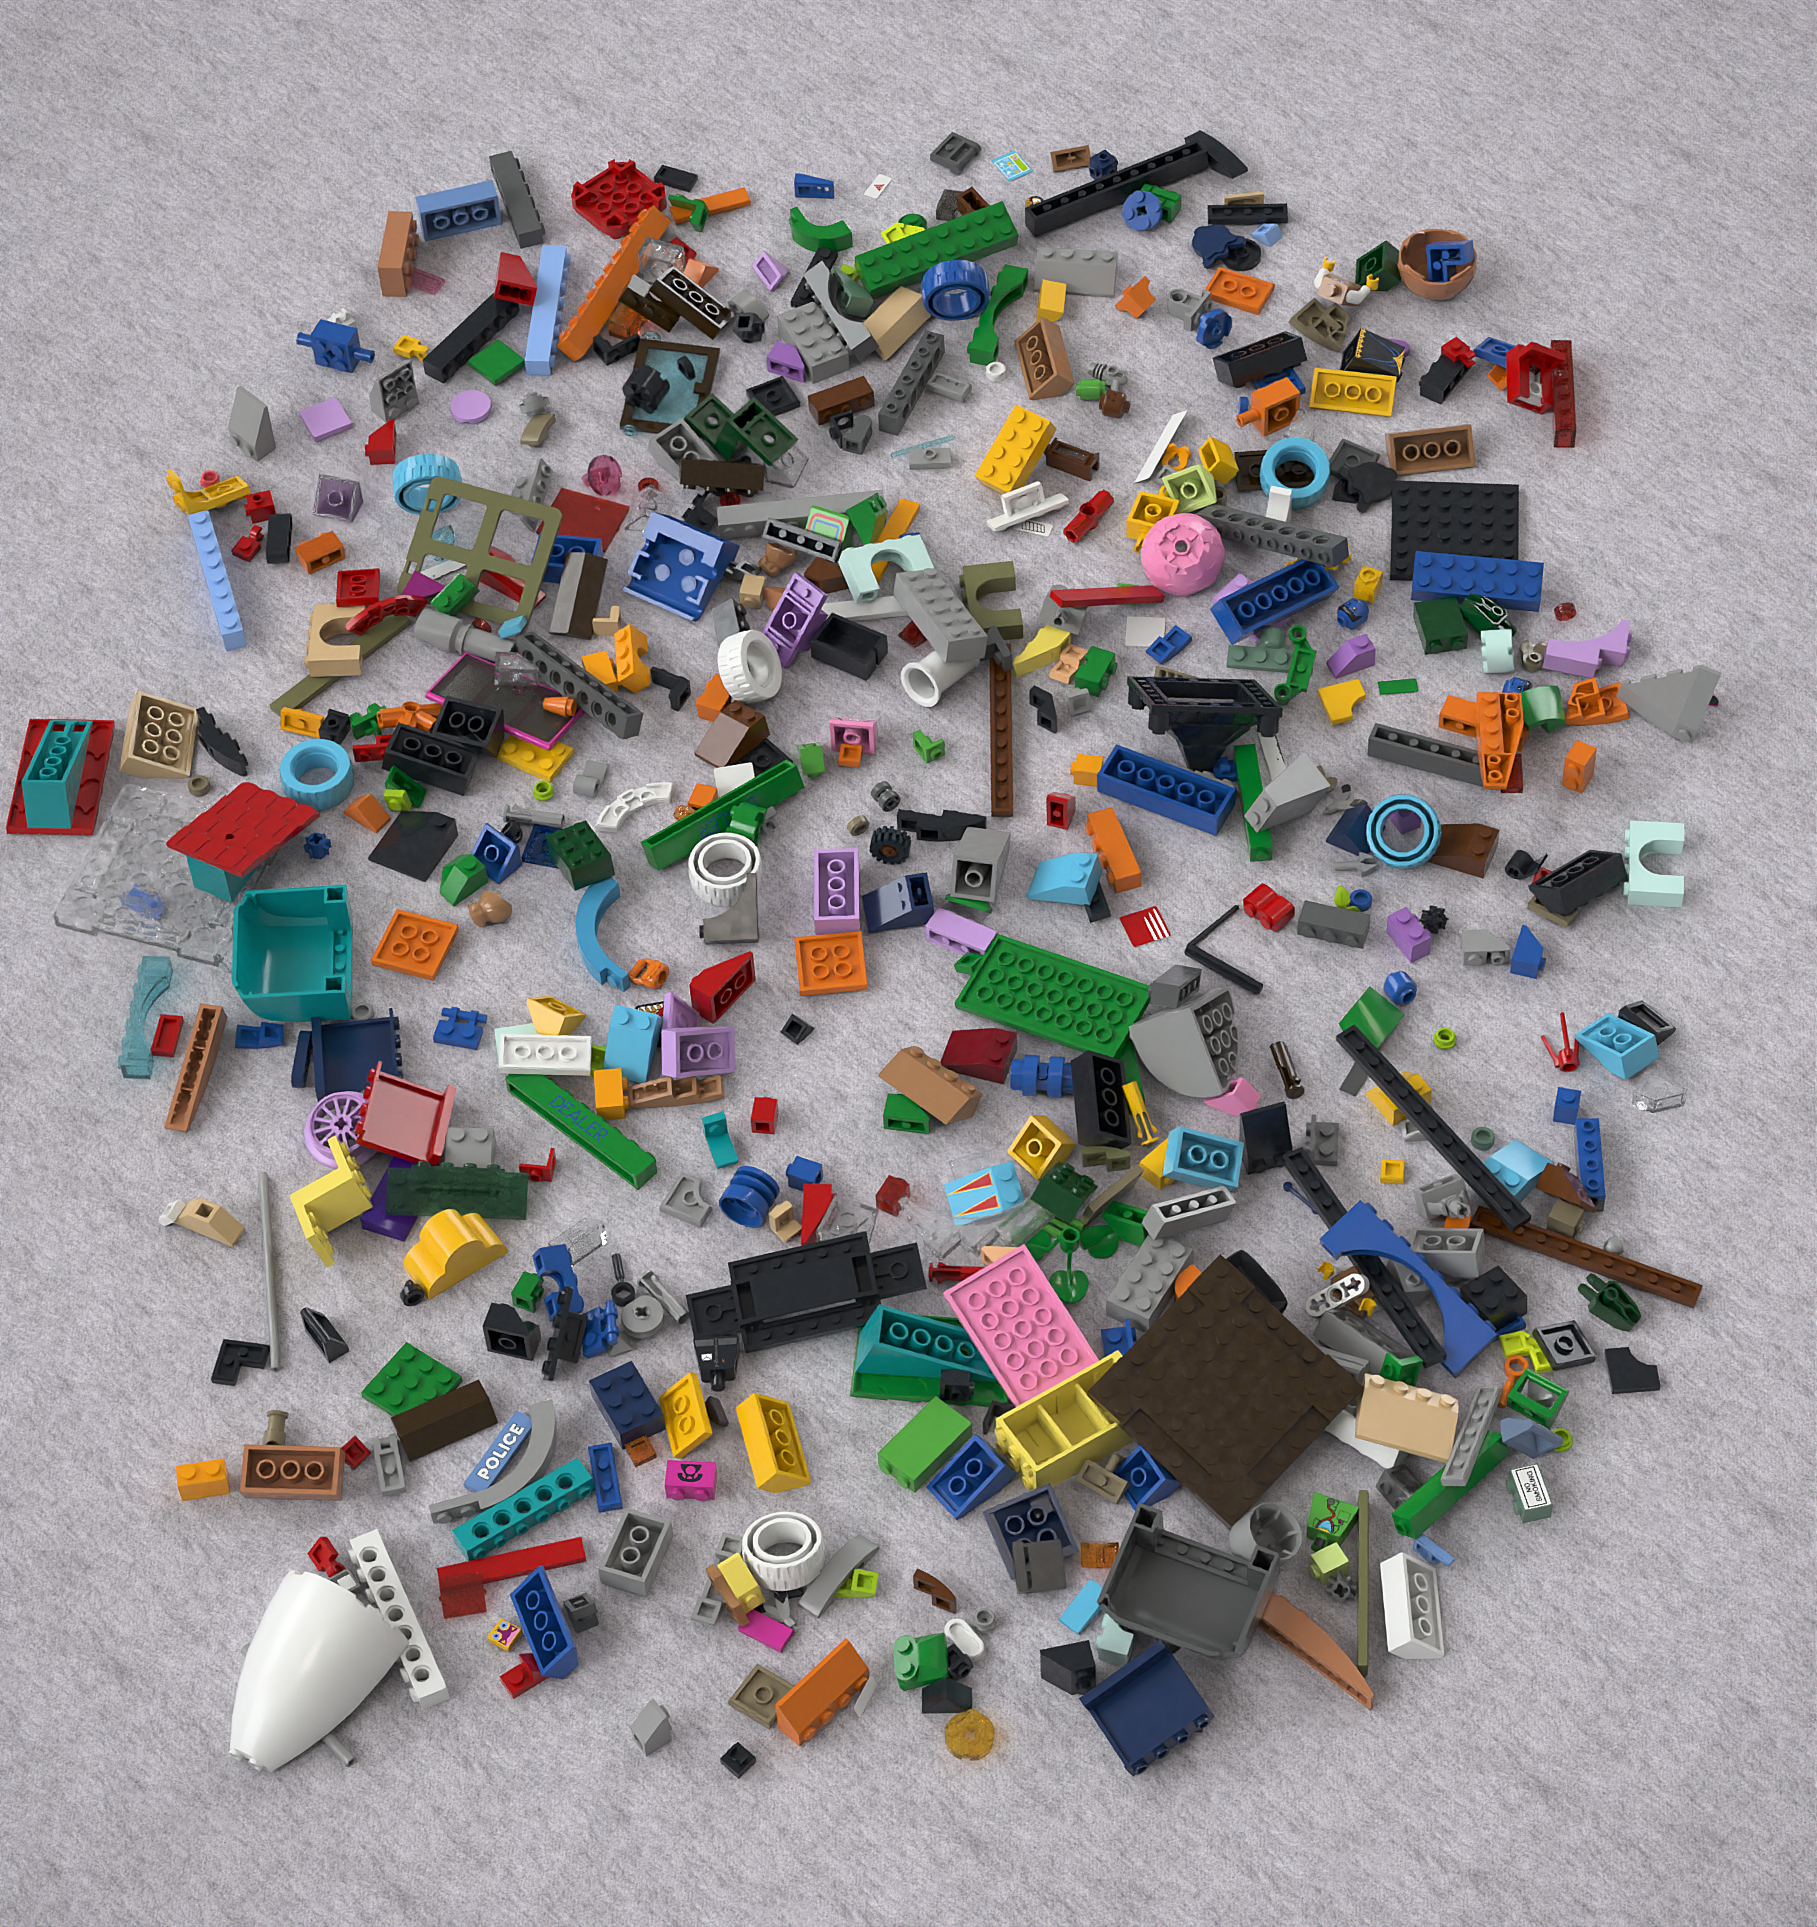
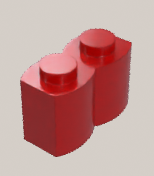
M1261 883L1243 899L1245 913L1251 918L1254 917L1260 920L1262 926L1267 930L1270 929L1277 932L1295 917V907L1286 898L1278 895L1266 884Z

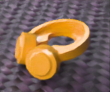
M1174 443L1168 444L1165 449L1166 454L1162 459V468L1178 455L1179 466L1171 468L1176 471L1184 470L1187 466V460L1191 457L1190 449L1186 446L1179 448Z

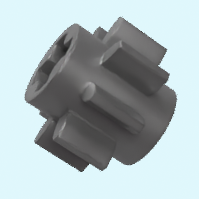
M1339 1570L1336 1578L1330 1575L1328 1581L1333 1585H1328L1326 1592H1332L1333 1601L1339 1599L1344 1604L1348 1596L1351 1598L1355 1597L1356 1593L1352 1589L1357 1588L1358 1582L1352 1581V1573L1346 1575L1342 1574V1571ZM1338 1584H1342L1343 1588H1346V1590H1342V1587L1338 1586Z

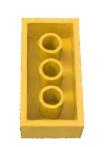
M1015 405L977 470L975 477L982 485L1002 495L1024 487L1057 429L1051 421Z

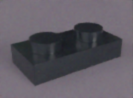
M1100 882L1097 884L1090 906L1084 904L1090 923L1111 917Z

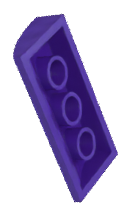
M393 1156L370 1199L373 1207L363 1212L360 1218L362 1229L405 1242L441 1175L443 1166L437 1164L435 1170Z

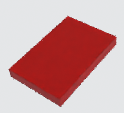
M379 568L338 571L337 607L373 605L379 602Z

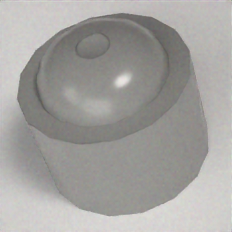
M1273 1502L1261 1503L1233 1525L1229 1533V1546L1232 1555L1250 1561L1256 1545L1279 1553L1281 1567L1299 1552L1302 1546L1303 1534L1298 1520L1284 1506Z

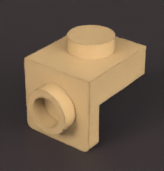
M787 1200L781 1205H776L769 1213L770 1229L785 1243L801 1232L802 1226L794 1219L793 1206Z

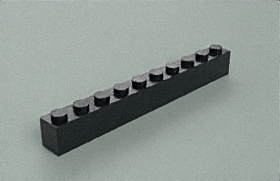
M1197 139L1025 208V226L1034 237H1037L1125 202L1135 191H1141L1145 183L1152 186L1156 185L1160 188L1208 168V150Z

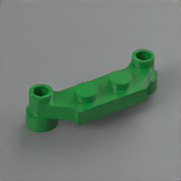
M1295 625L1289 631V638L1295 650L1286 684H1278L1274 689V697L1281 706L1287 705L1291 699L1301 692L1307 693L1317 650H1312L1307 641L1306 629L1301 625Z

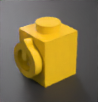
M1362 566L1354 583L1353 598L1374 603L1382 587L1383 571Z

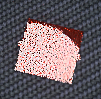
M481 1572L438 1578L441 1594L439 1601L442 1602L444 1619L487 1612L485 1601L487 1591L483 1587Z

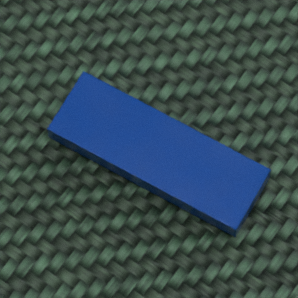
M612 1442L589 1446L588 1451L599 1513L623 1509Z

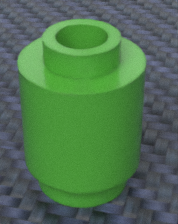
M1080 379V384H1076V396H1080V400H1100L1102 393L1105 394V381H1100V379Z

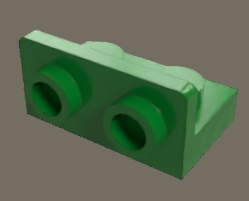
M1391 1352L1386 1353L1379 1376L1395 1382H1404L1415 1387L1423 1360L1417 1355L1398 1359Z

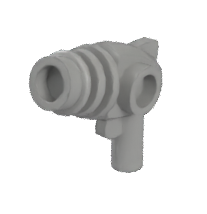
M1092 362L1089 366L1088 374L1096 379H1100V381H1105V386L1109 387L1110 390L1118 391L1119 385H1124L1128 382V372L1120 371L1115 365L1107 366V364Z

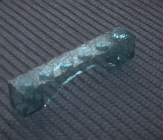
M143 956L141 965L137 967L138 982L134 983L133 986L134 1000L130 1001L129 1005L131 1015L125 1024L127 1033L126 1037L122 1038V1056L119 1055L118 1069H121L123 1078L151 1079L154 1058L151 1048L143 1036L144 1023L153 1003L170 988L173 973L170 957Z

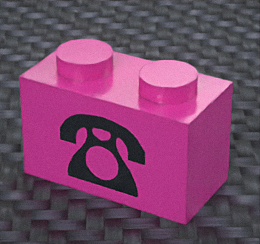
M667 1460L664 1485L666 1498L674 1500L696 1499L698 1501L715 1500L717 1484L716 1462Z

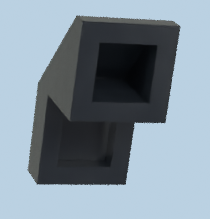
M1034 685L1029 690L1030 705L1038 708L1037 725L1055 734L1057 732V714L1052 694Z

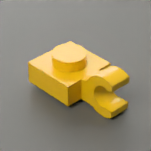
M404 334L393 346L395 354L409 359L415 355L422 362L428 355L426 353L429 350L428 347L421 345L420 340Z

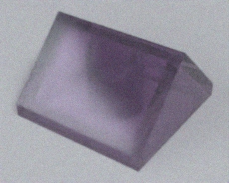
M319 474L313 515L353 523L363 503L360 482Z

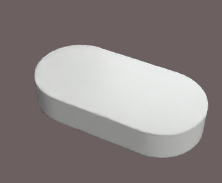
M952 1619L946 1623L944 1628L946 1640L951 1645L954 1643L964 1654L970 1657L972 1662L979 1661L984 1656V1643L973 1629L962 1619Z

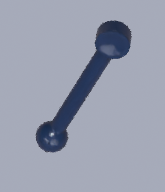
M1287 1181L1283 1184L1284 1191L1293 1193L1311 1208L1313 1214H1318L1311 1203L1292 1187L1291 1182Z

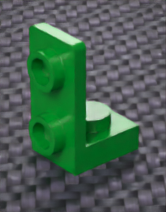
M680 194L675 196L669 195L668 200L672 206L693 211L690 216V223L695 231L702 232L709 214L706 203L700 199H687Z

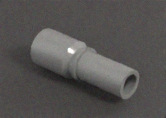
M424 608L417 619L414 636L429 644H433L441 651L450 654L459 651L460 655L467 652L481 659L506 667H511L515 661L513 653L516 641L502 639L498 635L474 628L473 624L465 625L460 618L428 608Z

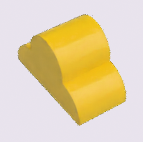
M447 1209L437 1213L425 1223L420 1232V1242L409 1250L404 1258L403 1267L413 1281L421 1286L425 1296L430 1300L508 1253V1250L480 1214L469 1213L461 1216L458 1211Z

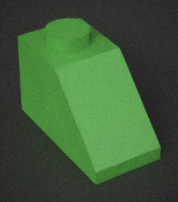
M815 742L797 745L803 775L807 774L808 778L821 776L820 772H825L821 744Z

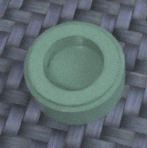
M1478 1127L1472 1132L1471 1144L1474 1148L1485 1151L1494 1145L1495 1135L1491 1129Z

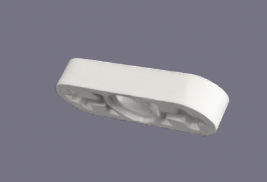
M1351 1274L1309 1297L1306 1301V1310L1311 1316L1322 1317L1326 1310L1340 1308L1364 1295L1369 1289V1280L1363 1274ZM1355 1280L1361 1281V1284L1358 1286L1359 1289H1347V1287L1356 1284ZM1337 1288L1342 1291V1299L1339 1302L1334 1301L1332 1296L1333 1291ZM1327 1301L1329 1303H1324L1323 1305H1321L1319 1307V1310L1314 1309V1307L1317 1305L1316 1302Z

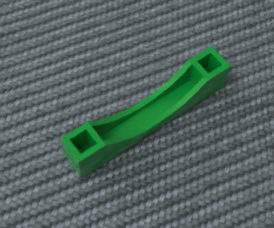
M1005 264L1002 272L998 273L996 286L993 285L991 298L985 308V312L980 315L979 326L974 329L973 341L969 342L967 346V353L970 354V363L987 366L992 362H996L999 354V338L994 331V325L1000 313L1008 305L1023 297L1028 285L1027 268Z

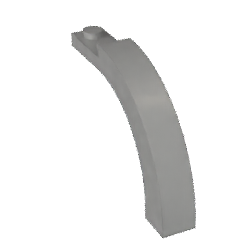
M552 1399L529 1405L532 1419L531 1437L527 1450L516 1468L504 1479L487 1489L429 1505L433 1524L447 1523L461 1516L470 1517L479 1511L482 1513L544 1476L552 1460L557 1439V1420Z

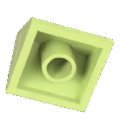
M1201 464L1162 478L1170 498L1180 500L1179 513H1189L1217 502L1214 476Z

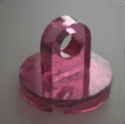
M598 455L591 460L587 473L581 479L584 485L590 486L596 494L612 496L621 487L620 478L622 477V471L615 458L607 455Z

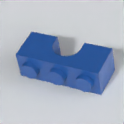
M566 1244L539 1248L532 1255L538 1278L551 1277L557 1282L559 1287L558 1292H552L544 1299L549 1321L552 1322L554 1315L558 1314L560 1306L557 1304L558 1294L560 1290L567 1286L574 1287L569 1312L580 1314L584 1308V1301L578 1292V1278L573 1273L571 1266L572 1256L570 1251H567Z

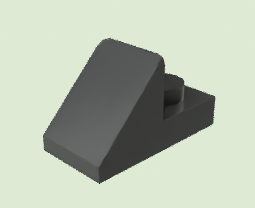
M991 626L987 633L985 658H980V661L994 658L997 665L1000 664L1004 672L1011 670L1012 654L996 626Z
M587 1593L563 1601L577 1633L599 1625L596 1616L598 1612L596 1605Z

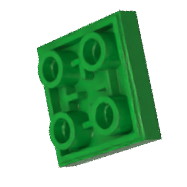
M498 339L469 359L468 364L496 386L525 365V359Z

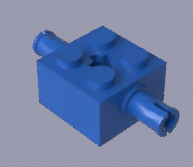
M320 319L311 335L299 332L296 337V344L312 348L315 363L323 367L353 373L360 360L372 363L375 358L374 350L360 347L358 330L354 327Z

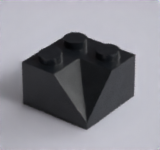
M491 1302L482 1325L487 1351L533 1361L541 1341L539 1325L531 1321L523 1322L515 1308L508 1304Z

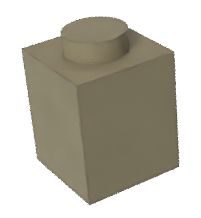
M1558 1199L1548 1216L1547 1230L1574 1239L1576 1233H1581L1585 1226L1586 1220H1583L1584 1210Z

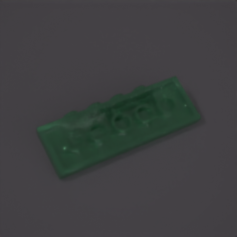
M426 1161L417 1162V1165H411V1168H388L386 1215L434 1216L441 1211L454 1209L461 1216L469 1213H478L482 1218L526 1220L528 1173L505 1172V1169H501V1166L497 1164H489L487 1168H477V1165L473 1163H466L463 1167H454V1164L449 1162L440 1163V1166H431Z

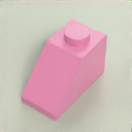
M1243 1077L1231 1080V1086L1222 1095L1206 1097L1204 1100L1206 1105L1234 1116H1240V1113L1256 1109L1261 1095Z

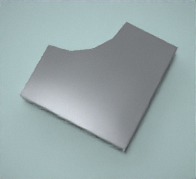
M681 1172L659 1207L660 1212L701 1228L712 1211V1207L704 1202L700 1196L703 1185L702 1180Z

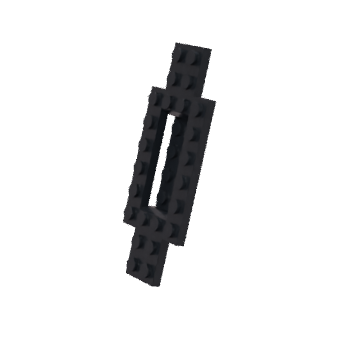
M863 1231L728 1262L731 1285L686 1295L694 1338L718 1337L741 1332L744 1350L746 1353L864 1327L878 1305H882L881 1299L925 1290L927 1286L917 1242L871 1252L867 1232ZM852 1299L856 1300L854 1303L763 1323V1320Z

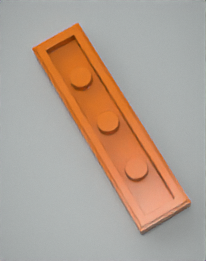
M745 187L700 199L706 203L709 209L708 216L751 205ZM676 206L669 207L675 225L690 221L692 210Z

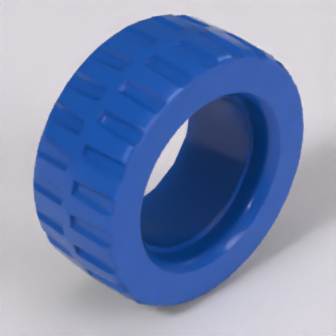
M966 260L941 262L931 267L922 278L921 287L924 307L929 314L938 319L947 321L965 320L976 316L988 305L990 293L987 274L981 266L974 262ZM958 289L967 290V291H965V292L956 293V294H947V293H945V292H948V291H951V290H958Z

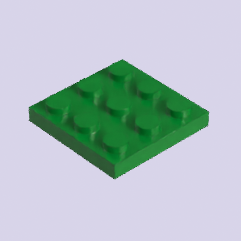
M406 1342L362 1390L361 1395L362 1398L389 1415L395 1416L455 1390L463 1380L462 1376Z

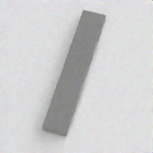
M1477 1386L1440 1479L1442 1486H1466L1501 1398V1386Z

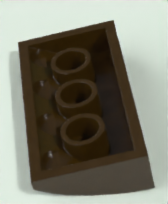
M673 265L655 280L649 290L712 340L720 334L736 315Z

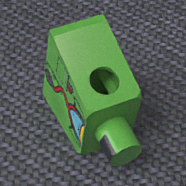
M1315 1492L1306 1537L1313 1540L1311 1549L1317 1552L1335 1542L1341 1547L1358 1521L1359 1507Z

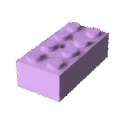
M858 848L814 850V923L816 935L860 931V864Z

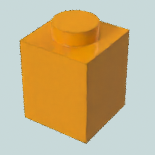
M1077 753L1076 762L1071 763L1070 775H1074V784L1097 787V774L1103 766V757Z

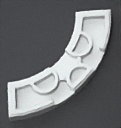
M674 783L646 784L645 787L635 790L630 789L617 796L618 799L610 806L607 805L602 811L596 823V831L618 833L622 823L635 811L651 805L670 804Z

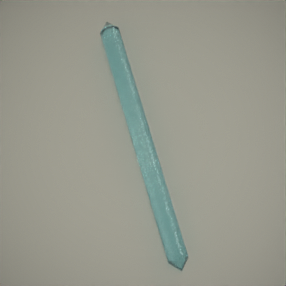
M949 435L895 451L890 456L897 457L909 453V449H923L953 440L955 436Z

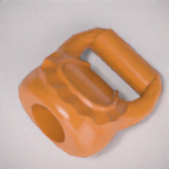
M639 959L628 973L629 980L633 984L658 989L666 981L669 975V967L658 960ZM648 964L649 966H647V969L644 971L643 974H641V977L636 978L642 971V969Z

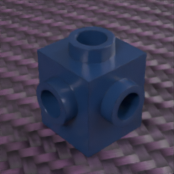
M1103 150L1090 157V176L1096 180L1116 172L1118 165L1116 157L1107 150Z

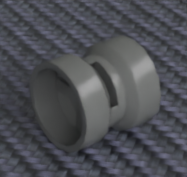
M887 781L876 784L871 790V796L876 802H879V806L885 812L895 809L901 801V797L895 791H892V787Z

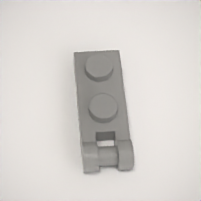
M396 1433L389 1434V1437L372 1438L382 1496L386 1497L407 1492Z

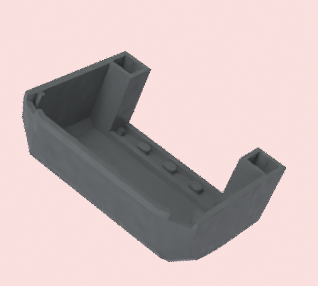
M1139 1503L1098 1597L1097 1604L1115 1623L1219 1661L1241 1657L1245 1654L1251 1643L1280 1574V1554L1256 1545L1250 1561L1164 1530L1162 1511Z

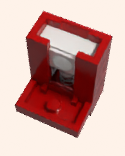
M1532 341L1526 346L1518 344L1506 353L1507 403L1540 415L1552 407V370L1565 361V354Z

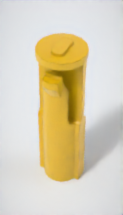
M1134 1081L1123 1085L1125 1096L1138 1128L1137 1138H1142V1132L1136 1115H1139L1146 1134L1147 1141L1142 1142L1141 1145H1149L1159 1140V1137L1151 1138L1142 1112L1146 1114L1154 1134L1158 1129L1151 1123L1137 1082Z

